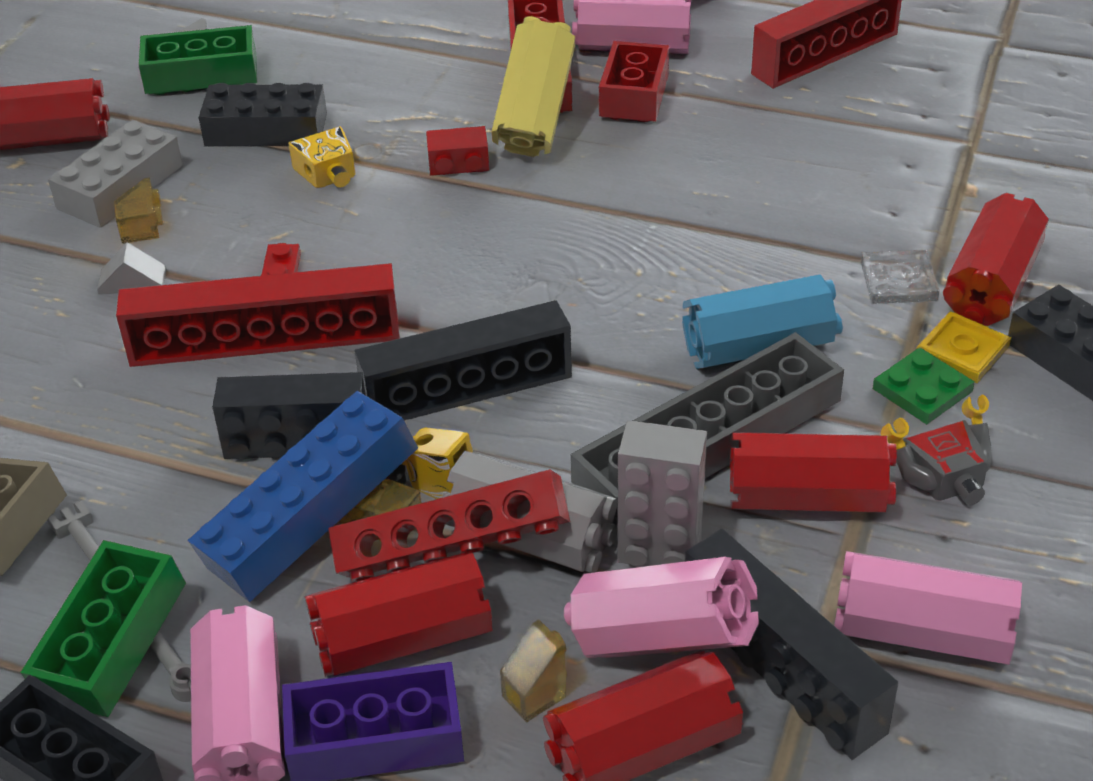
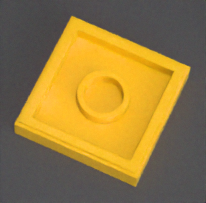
M950 311L916 349L919 347L975 381L974 383H978L1009 348L1011 337Z

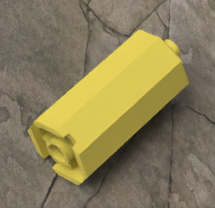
M528 16L524 18L522 24L517 25L491 131L492 142L497 145L499 140L504 142V149L511 153L535 157L539 156L540 150H544V154L551 152L575 48V36L570 33L571 27L566 23H549L541 21L536 17Z

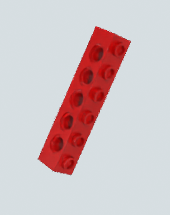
M549 469L329 527L336 574L349 577L352 582H357L374 577V572L387 569L389 573L409 568L412 562L423 560L424 563L447 558L448 553L459 550L461 553H476L484 550V544L498 541V544L501 545L515 543L522 539V534L533 531L536 532V535L554 533L559 530V525L569 523L570 518L561 476ZM529 500V513L525 517L518 519V506L523 501ZM491 510L493 515L491 523L487 527L481 528L480 518L482 514ZM454 520L455 530L452 535L445 538L443 535L444 526L448 521ZM417 529L418 539L413 546L408 547V535ZM380 539L381 550L377 555L372 556L371 547L376 540Z

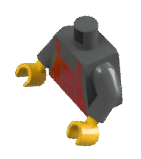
M981 394L978 397L977 404L979 410L973 408L970 396L962 404V412L967 418L971 419L972 425H968L963 420L908 438L904 437L908 435L909 425L903 418H898L893 422L897 433L893 431L890 423L883 426L880 434L881 436H887L888 443L896 444V463L906 482L925 490L935 500L939 501L960 495L967 505H974L984 497L985 490L982 486L984 485L986 472L991 467L988 424L983 423L982 414L989 408V400L985 395Z

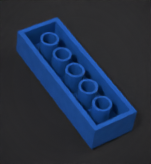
M356 391L327 418L317 424L302 440L290 448L268 470L263 472L243 492L232 499L209 522L205 523L188 539V542L209 571L247 601L251 602L329 530V527H333L418 449V446L401 416Z

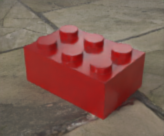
M613 41L599 84L600 117L656 122L669 75V45Z

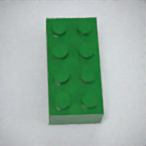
M252 25L140 36L139 70L145 94L154 93L161 95L172 91L190 92L195 89L208 88L209 85L225 83L227 85L257 83V56Z
M103 540L20 673L24 679L32 675L91 713L109 717L186 585L172 555Z

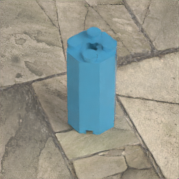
M819 274L683 301V309L689 308V315L682 316V326L689 355H697L699 362H694L696 369L745 360L795 332L813 346L834 342L835 334H840L843 330L841 317L836 313L833 301L836 297L835 285L831 279L824 280L822 275Z

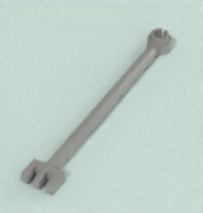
M80 500L74 503L77 514L73 515L70 509L66 507L60 510L63 521L59 522L58 518L52 514L47 519V522L58 539L71 534L87 558L91 560L99 546L85 528L94 522L90 511ZM158 631L150 647L170 674L169 685L174 698L182 702L191 701V693L186 679H189L191 683V665L181 662L161 632Z

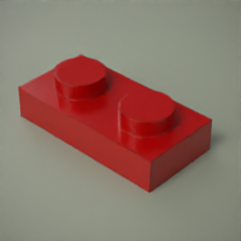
M268 244L261 276L298 272L301 257L300 244Z

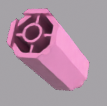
M574 0V11H576V18H578L577 22L572 23L575 45H578L579 50L610 51L613 41L669 45V53L688 54L691 0Z
M846 551L842 575L850 576V579L842 578L837 606L845 607V609L837 608L834 625L844 635L1010 665L1017 634L1015 632L1016 620H1019L1022 582L1014 579Z
M729 557L583 574L571 593V602H568L564 607V618L566 623L571 626V630L587 658H611L748 646L759 624L758 611L751 612L750 600L758 599L757 586L745 562L742 560H731L732 558Z
M246 605L234 607V613L222 615V609L210 610L190 629L191 732L194 781H279L285 776L278 639L273 617Z

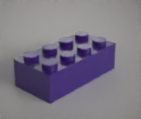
M452 662L282 684L285 758L291 781H331L465 762Z

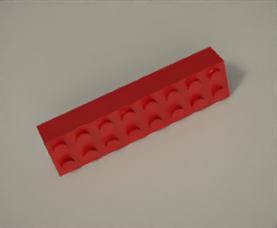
M392 263L119 289L116 317L130 367L379 343L400 339Z

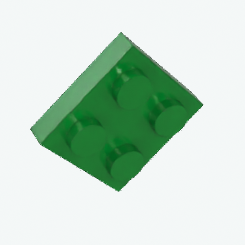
M919 347L875 377L872 389L927 425L972 393L975 381Z

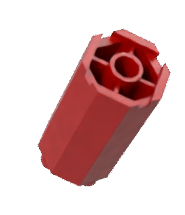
M89 78L0 87V150L98 141L108 137L107 122L110 121L108 105L102 104L101 97H104L102 80Z
M1004 193L984 204L947 276L946 286L943 290L944 300L954 313L984 326L992 325L1010 316L1043 245L1046 235L1045 231L1048 226L1049 218L1034 199L1024 197L1022 201L1014 199V194Z
M732 433L731 440H739L738 448H731L730 492L738 494V500H730L731 509L886 512L887 505H895L896 484L895 482H890V466H896L897 450L895 443H888L887 436Z
M465 552L304 596L310 620L317 619V621L310 622L315 646H318L320 651L325 650L319 653L324 676H335L492 632L491 608L489 600H484L482 588H485V584L474 554Z
M700 650L547 711V715L543 716V723L550 740L544 742V748L550 763L553 766H560L564 773L562 776L563 781H629L741 734L743 711L739 701L731 704L728 692L735 690L731 676L714 652L705 653V651Z

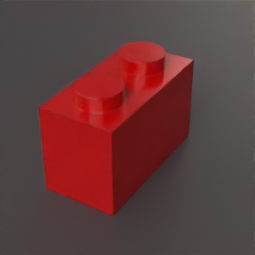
M485 126L426 131L430 176L489 171Z

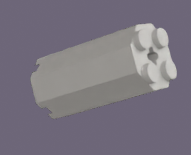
M464 451L449 472L447 482L453 483L451 494L444 492L442 498L538 472L477 452ZM562 480L570 522L559 525V530L554 533L536 535V532L533 531L522 534V539L518 542L504 545L579 571L595 573L599 568L605 546L611 547L617 535L618 527L612 524L618 500L612 496ZM529 500L523 501L518 506V519L525 517L529 513ZM491 510L482 514L480 518L481 528H485L491 523L493 517ZM450 520L446 525L455 527V522Z

